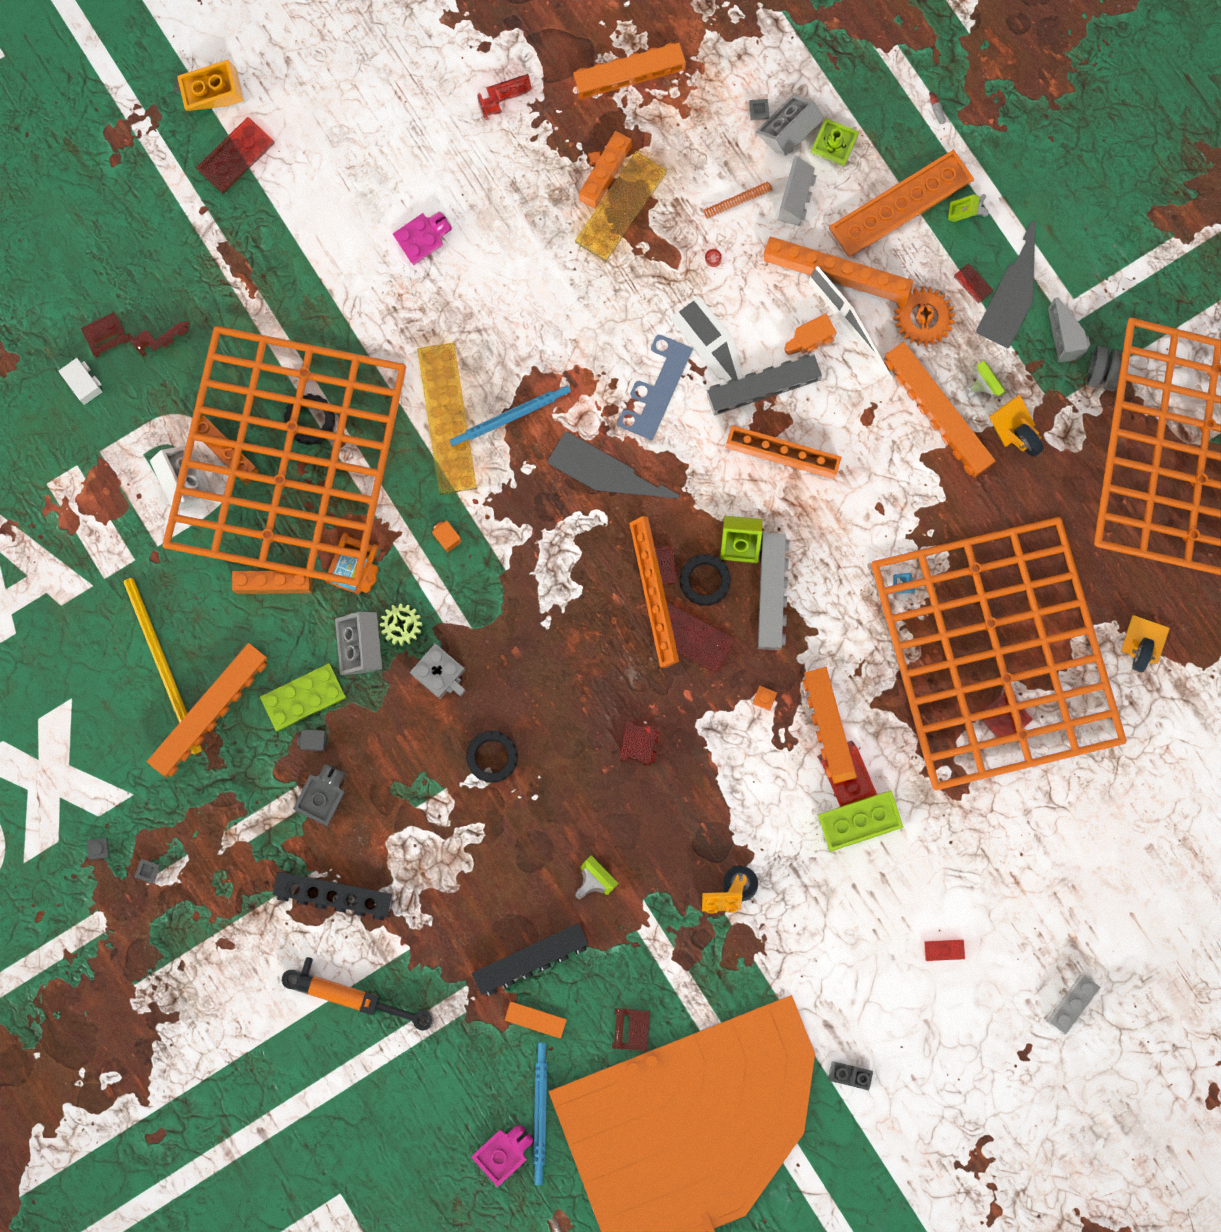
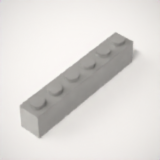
M763 533L758 649L781 650L782 645L786 643V634H782L783 626H786L787 616L783 615V607H787V596H784V588L787 589L788 577L784 576L785 570H788L789 558H785V551H789V540L786 539V534Z

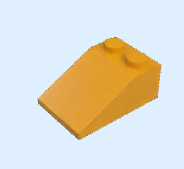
M229 59L177 76L186 111L227 107L244 101L237 68Z

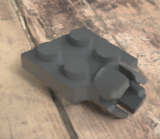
M325 764L318 776L310 774L293 809L325 826H329L346 792L340 788L345 773L341 769H335V766Z

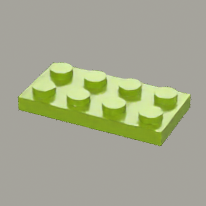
M329 663L260 696V699L275 731L278 732L346 699V696Z
M892 790L817 814L829 852L904 828Z

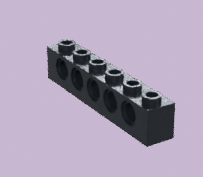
M277 872L272 894L276 895L277 900L288 902L289 898L296 899V904L308 905V902L316 903L315 907L327 909V906L335 907L334 911L346 913V909L354 911L353 915L365 917V913L373 914V919L383 921L384 917L390 918L394 894L282 872ZM293 884H298L300 890L297 894L293 895L290 888ZM316 887L319 894L316 898H311L309 892L312 888ZM332 891H336L338 894L335 902H331L328 898L329 893ZM350 895L357 897V903L353 906H350L347 902ZM373 898L376 901V907L369 910L366 903L369 899Z

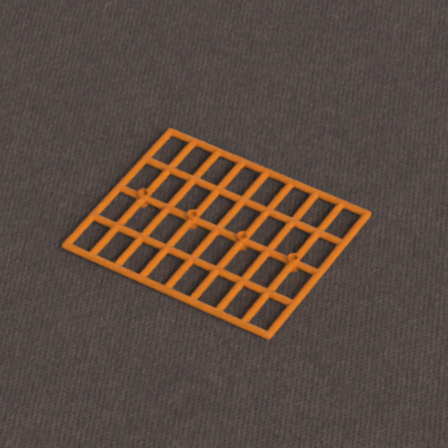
M1136 318L1128 319L1094 540L1096 547L1221 575V567L1192 561L1194 541L1221 546V538L1200 534L1196 529L1198 513L1221 518V510L1200 505L1202 485L1221 489V481L1209 479L1204 474L1206 457L1221 461L1220 452L1208 450L1210 430L1221 432V424L1216 423L1212 418L1214 402L1221 404V396L1216 395L1218 375L1221 376V339ZM1134 327L1171 335L1168 355L1132 346ZM1178 338L1215 346L1212 365L1176 357ZM1130 354L1167 362L1164 382L1128 374ZM1174 365L1206 372L1210 377L1208 393L1172 384ZM1126 381L1163 390L1160 410L1123 401ZM1170 392L1207 400L1204 420L1168 412ZM1122 409L1159 417L1156 437L1119 429ZM1166 419L1199 427V430L1202 431L1200 448L1165 440ZM1118 436L1155 445L1152 465L1116 457ZM1162 447L1199 455L1196 475L1160 467ZM1114 464L1150 472L1148 493L1112 485ZM1158 475L1191 482V485L1194 486L1192 503L1155 495ZM1112 492L1146 500L1144 521L1108 513L1109 493ZM1154 502L1190 510L1188 531L1151 523ZM1105 520L1142 528L1140 548L1103 541ZM1150 530L1182 537L1186 542L1184 559L1147 551Z
M215 326L212 332L162 546L165 549L359 586L406 373V365L394 361ZM220 334L259 342L255 361L216 353ZM266 344L306 351L302 367L297 370L262 363ZM313 353L351 360L348 380L309 372ZM219 361L253 368L249 387L209 380L213 362ZM359 362L398 370L395 388L391 389L356 382ZM260 370L298 377L299 383L296 396L293 397L256 389ZM313 380L346 387L342 406L303 399L306 382ZM207 387L247 395L243 414L204 407ZM353 389L393 396L389 416L349 408ZM254 396L294 404L290 421L284 423L250 416ZM301 406L339 413L340 417L336 433L297 425ZM201 414L241 421L236 441L197 433ZM347 416L387 423L383 442L344 435ZM248 423L287 431L284 449L279 450L244 443ZM300 433L334 440L330 460L291 452L294 435ZM200 441L234 448L230 468L190 460L194 442ZM342 442L380 449L381 453L377 469L339 462L338 457ZM242 450L280 457L281 462L278 475L273 477L238 470ZM289 459L328 467L324 487L285 479ZM188 468L228 475L224 495L184 487ZM336 469L375 476L372 495L368 496L333 489L332 485ZM239 477L274 484L275 489L271 504L231 497L235 478ZM289 487L322 494L318 514L279 506L282 489ZM182 495L222 502L218 522L178 515ZM330 496L369 503L366 522L362 523L327 516L326 512ZM229 504L269 512L266 529L259 531L225 524ZM282 514L316 521L313 540L309 541L274 534L273 528L276 515ZM179 522L214 529L215 535L211 550L171 542L175 523ZM324 523L363 530L360 550L320 543ZM223 531L263 539L259 559L220 552L219 548ZM275 541L310 548L307 567L301 568L266 561L270 543ZM318 550L358 558L354 578L314 570Z
M1061 517L872 561V571L933 790H941L1126 744L1127 739ZM1056 525L1061 545L1023 554L1018 534ZM1010 536L1015 556L984 564L976 562L972 545ZM964 547L970 567L931 576L926 556ZM1064 552L1069 572L1031 581L1025 561ZM916 558L919 559L924 578L885 587L880 567ZM1018 563L1023 580L1022 584L988 592L984 591L980 572ZM966 575L973 577L977 591L976 595L943 603L938 602L933 583ZM1072 579L1077 600L1043 608L1038 607L1034 588ZM926 585L931 602L930 606L892 614L887 594ZM1026 590L1031 611L998 619L992 617L988 599ZM980 602L985 622L946 631L941 613L942 610ZM1080 607L1085 627L1049 636L1046 635L1041 616ZM934 613L939 633L900 642L895 622ZM1034 618L1039 638L1000 647L995 627ZM981 630L988 631L993 647L992 650L954 658L949 638ZM1088 634L1093 655L1055 664L1049 643ZM941 640L946 661L907 669L903 649ZM1042 646L1047 666L1015 674L1008 673L1003 657L1004 654ZM991 657L996 658L1001 677L962 686L957 670L958 665ZM1096 662L1101 678L1100 683L1067 691L1062 690L1057 671ZM949 668L954 684L953 689L915 697L910 677ZM1050 673L1055 694L1016 703L1011 682ZM998 685L1004 687L1009 705L973 714L969 713L965 693ZM1104 690L1110 710L1074 719L1070 718L1065 699ZM957 696L962 716L923 725L918 705ZM1058 701L1063 718L1062 722L1030 730L1024 729L1019 710ZM1011 712L1016 733L981 742L977 741L973 721ZM1112 717L1118 738L1079 747L1074 726ZM965 724L970 744L931 754L925 733ZM1066 729L1071 746L1070 750L1032 759L1027 738ZM1013 741L1020 742L1025 761L985 770L980 752L981 749ZM973 752L978 770L977 773L938 781L933 761Z

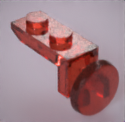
M525 74L486 87L487 98L483 99L481 93L477 94V102L483 118L489 120V115L502 113L499 102L530 91L532 87L529 75Z
M188 321L180 322L157 340H154L147 330L135 338L130 333L127 334V337L136 351L145 357L147 354L143 350L146 347L150 346L153 351L162 345L167 347L174 342L172 338L175 335L179 334V336H182L189 330L187 326L190 324Z

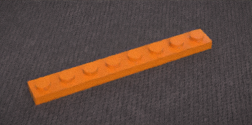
M642 516L629 524L660 667L666 668L678 663L679 658L649 519Z

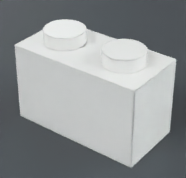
M76 358L60 369L59 373L78 399L85 405L102 393L99 387L102 384L96 376L91 377L89 374L91 369L86 362L83 361L81 363Z

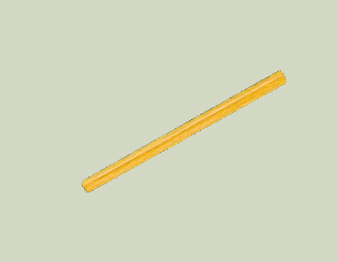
M133 578L126 579L124 585L180 723L188 713L135 580ZM194 746L191 753L193 755L202 751L201 746Z

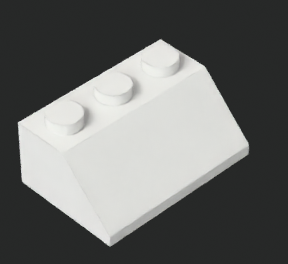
M185 446L160 450L150 460L171 506ZM192 451L190 460L198 461L194 451ZM188 468L184 487L213 493L203 470ZM182 495L179 509L188 508L205 499Z

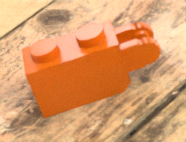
M827 313L797 327L794 338L785 344V353L792 355L801 351L802 354L806 352L810 354L816 351L818 346L832 343L835 340L837 331Z

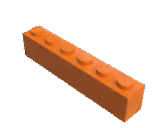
M668 43L664 47L658 49L650 48L644 53H633L623 59L615 58L605 64L598 63L591 68H580L573 72V80L581 100L683 71L686 68V62L680 43Z
M733 425L726 442L727 449L834 480L842 459L838 455Z
M827 667L804 672L806 680H802L805 692L809 691L810 697H807L809 708H814L815 714H811L814 726L818 725L819 731H816L819 743L823 742L824 748L820 749L823 760H827L829 765L825 766L828 778L832 777L834 784L857 778Z

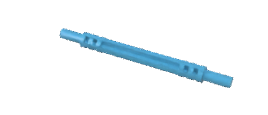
M567 385L554 392L549 391L465 430V433L450 439V444L453 447L468 439L473 440L554 402L556 398L571 392Z
M538 1043V1063L535 1064L533 1148L535 1185H543V1165H545L546 1043Z

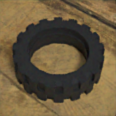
M307 393V395H303V399L328 403L326 399L317 394ZM294 404L287 405L286 413L284 412V423L290 421ZM322 410L325 415V423L320 430L333 432L335 414L334 412ZM300 433L294 435V440L306 445L319 444L321 441L326 440L325 438Z
M699 554L685 563L680 574V587L684 596L690 602L696 603L699 606H711L712 604L719 603L727 595L731 583V574L726 563L721 561L719 557H715L712 554ZM700 565L713 566L720 573L721 585L711 595L696 593L689 583L691 572Z
M485 731L471 740L467 748L466 761L468 768L476 778L486 783H498L512 775L517 766L518 753L515 744L506 734L499 731ZM488 741L501 743L508 752L506 766L496 773L483 771L476 761L478 748Z

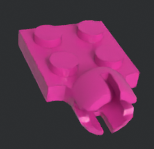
M440 211L431 217H426L422 213L395 231L393 236L414 266L444 245L442 237L451 231L452 227L445 215Z
M521 1125L515 1126L509 1133H505L500 1129L471 1156L497 1187L528 1159L524 1151L532 1144L533 1138L530 1133L522 1140L519 1138L526 1130Z

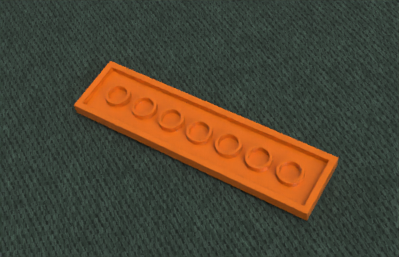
M953 149L831 224L829 230L848 258H851L974 182V178Z

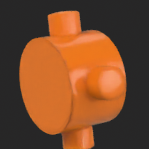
M600 151L588 154L591 166L596 165L601 156Z

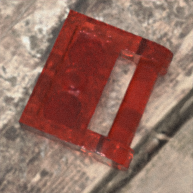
M115 312L81 328L95 358L101 356L100 353L114 346L129 342ZM116 333H119L120 336L115 337L99 346H96V343Z
M615 1008L616 1026L612 1048L647 1051L650 1011ZM624 1015H630L628 1043H622Z

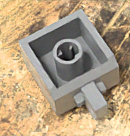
M436 644L430 648L410 671V674L439 699L446 692L451 693L455 691L459 696L466 692L459 685L461 682L459 678L465 672V669ZM440 668H442V669H441V672H442L441 675H439V674L433 675V674H435V672H434L435 669H440Z

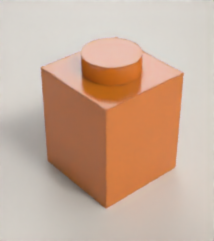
M448 521L444 523L439 522L434 526L432 534L447 553L462 542Z

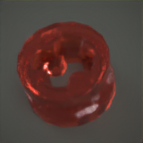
M717 249L708 250L705 254L706 264L710 267L719 266L722 261L720 251ZM711 254H715V257L718 256L716 262L708 260V258H711Z

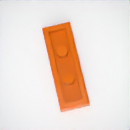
M510 1001L505 1021L560 1039L567 1019Z

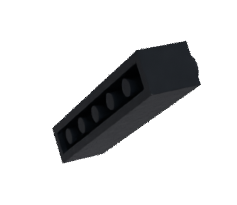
M577 923L473 972L472 976L481 995L486 993L488 997L498 992L496 988L502 985L507 988L515 984L514 980L522 977L524 980L532 976V971L538 968L540 971L551 967L550 963L555 960L560 963L569 959L568 954L575 952L577 955L586 951V946L589 943L580 923Z

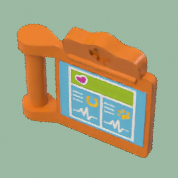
M343 532L338 545L345 547L347 543L360 548L361 540L350 537L348 533ZM368 545L367 551L370 554L365 559L359 586L327 580L325 582L358 595L361 592L369 593L372 586L377 582L379 567L372 563L379 550V545ZM335 554L328 573L354 578L358 558Z

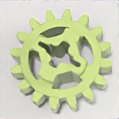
M399 604V608L392 605V611L390 612L386 609L385 611L388 615L381 617L385 621V623H380V626L385 628L381 632L383 635L388 634L386 640L393 639L392 643L394 645L397 641H399L401 646H403L404 641L411 644L410 639L416 640L415 634H421L418 627L422 626V622L417 621L421 617L420 615H415L417 612L415 608L410 611V605H407L405 608H403L402 604ZM400 613H407L410 617L401 616ZM394 616L393 622L389 624L390 619ZM398 618L404 623V624H403V626H404V632H403V630L398 626V625H399V620H398ZM414 624L412 631L409 633L410 626ZM392 633H400L402 637H397Z

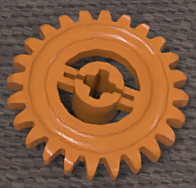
M922 286L920 292H918L917 288L914 287L913 294H910L907 305L896 303L900 309H894V312L898 315L894 316L893 319L899 321L895 324V327H901L898 333H905L903 339L910 338V344L916 341L917 346H920L921 342H923L924 346L927 347L928 342H930L934 346L935 340L942 342L941 336L947 338L948 333L946 331H952L953 328L949 325L955 323L951 318L955 317L956 314L950 313V311L953 310L954 306H947L950 303V299L943 300L945 293L938 296L939 289L932 293V287L930 286L928 291L925 292L924 286ZM917 305H920V308L916 313L915 320L921 326V329L912 323L910 317L911 311ZM923 310L925 315L928 316L927 319L924 318V315H922ZM935 310L938 320L936 325L929 329L928 325L934 317Z

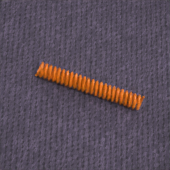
M766 181V183L764 182L753 187V189L750 188V190L742 192V194L739 193V195H734V197L726 199V201L723 200V202L721 201L718 204L707 207V209H704L706 219H708V216L711 218V216L716 215V212L719 214V212H724V209L727 211V208H732V205L735 207V205L743 204V201L746 203V201L751 200V197L754 199V197H759V194L762 196V193H767V190L768 192L772 191V186Z

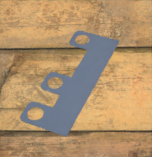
M657 335L651 346L652 352L666 357L655 385L652 386L642 381H636L630 393L633 399L646 404L642 414L639 415L625 409L618 420L619 427L649 440H653L693 350V348L663 335ZM665 340L668 343V348L665 351L657 350V341ZM638 386H645L647 388V395L645 397H638L635 390ZM630 414L634 417L635 422L632 426L623 424L622 419L625 415Z

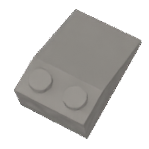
M1056 297L1049 306L1048 312L1058 363L1079 360L1086 353L1088 347H1090L1089 337L1085 335V330L1060 298Z

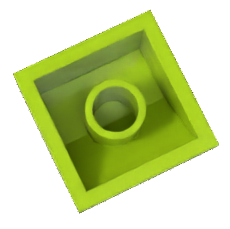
M724 515L720 559L758 563L763 519Z

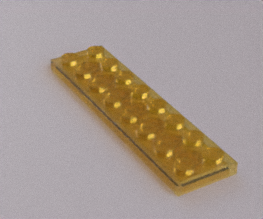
M455 343L417 348L439 494L444 495L477 489L470 440L468 439L453 447L449 441L465 433V430L468 429Z

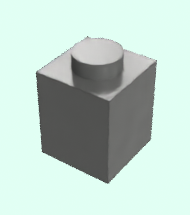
M301 729V734H298L297 745L300 746L301 750L326 752V731Z

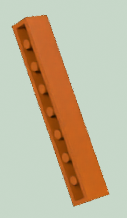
M771 236L764 250L765 262L810 276L815 268L819 266L833 283L907 305L913 288L914 280Z
M903 341L889 351L884 357L887 369L895 373L897 382L901 386L904 385L908 390L907 395L909 398L917 402L919 405L918 409L923 415H927L932 428L940 432L942 441L946 445H950L955 458L963 462L965 471L976 478L995 463V459L906 343Z
M248 643L146 762L166 779L169 776L172 777L179 768L177 766L181 761L185 762L192 754L190 751L193 747H198L203 742L204 734L207 731L211 732L217 725L216 720L220 716L224 717L230 709L228 706L233 701L237 702L242 696L241 691L245 687L251 686L255 680L253 677L267 667V657Z

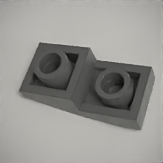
M832 1061L828 1081L869 1091L874 1071Z

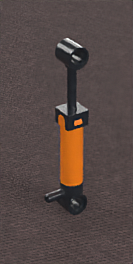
M306 957L302 971L287 970L282 975V984L287 989L346 1006L369 1015H375L376 1010L411 1020L416 1029L422 1031L431 1028L434 1024V1017L429 1011L422 1010L415 1013L380 1003L381 996L310 975L309 972L313 962V958ZM291 974L297 976V982L294 985L288 982V977ZM421 1015H426L429 1019L426 1026L419 1024L418 1020Z

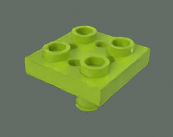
M825 118L810 153L845 167L858 138L859 131Z

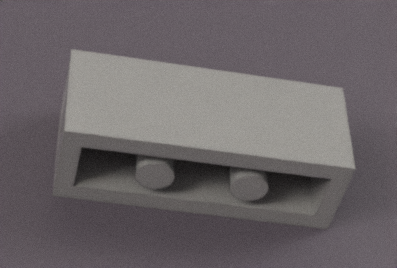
M1079 975L1046 1020V1023L1060 1034L1066 1035L1101 987L1086 975Z

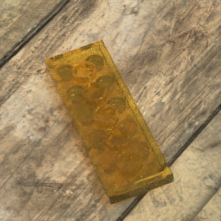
M636 151L575 239V243L607 262L667 174V170Z

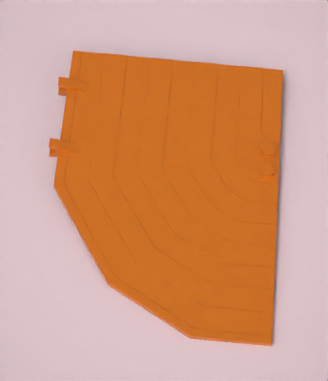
M792 995L548 1091L601 1232H715L714 1228L746 1216L798 1143L805 1130L815 1052Z

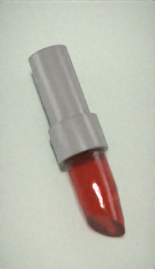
M929 92L932 109L936 114L939 124H944L946 119L941 103L935 93Z

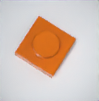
M759 685L752 704L770 711L777 692Z

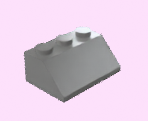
M793 94L755 133L775 152L786 156L819 125L824 117L814 101Z
M794 156L778 216V221L797 226L800 225L801 220H805L807 209H804L805 203L810 202L812 192H809L810 185L814 186L817 175H814L815 168L798 156Z
M356 612L336 618L340 675L370 673L381 670L382 659L377 612Z

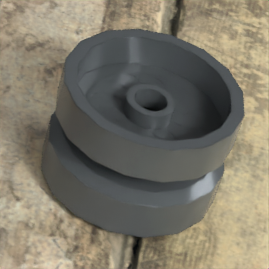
M1097 345L1089 364L1087 386L1097 388L1102 382L1104 390L1114 392L1119 381L1123 350L1113 349L1109 355L1108 347Z

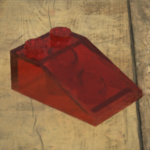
M852 740L847 742L857 778L834 784L832 777L828 778L825 766H829L828 761L823 760L822 754L817 756L839 806L877 794L860 752Z

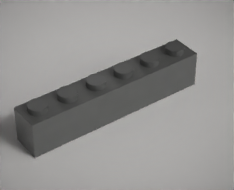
M804 355L799 357L797 361H785L779 367H767L761 373L756 374V372L745 375L743 379L738 380V378L727 381L725 385L720 386V384L711 386L707 390V398L713 415L715 416L821 381L822 374L815 355Z

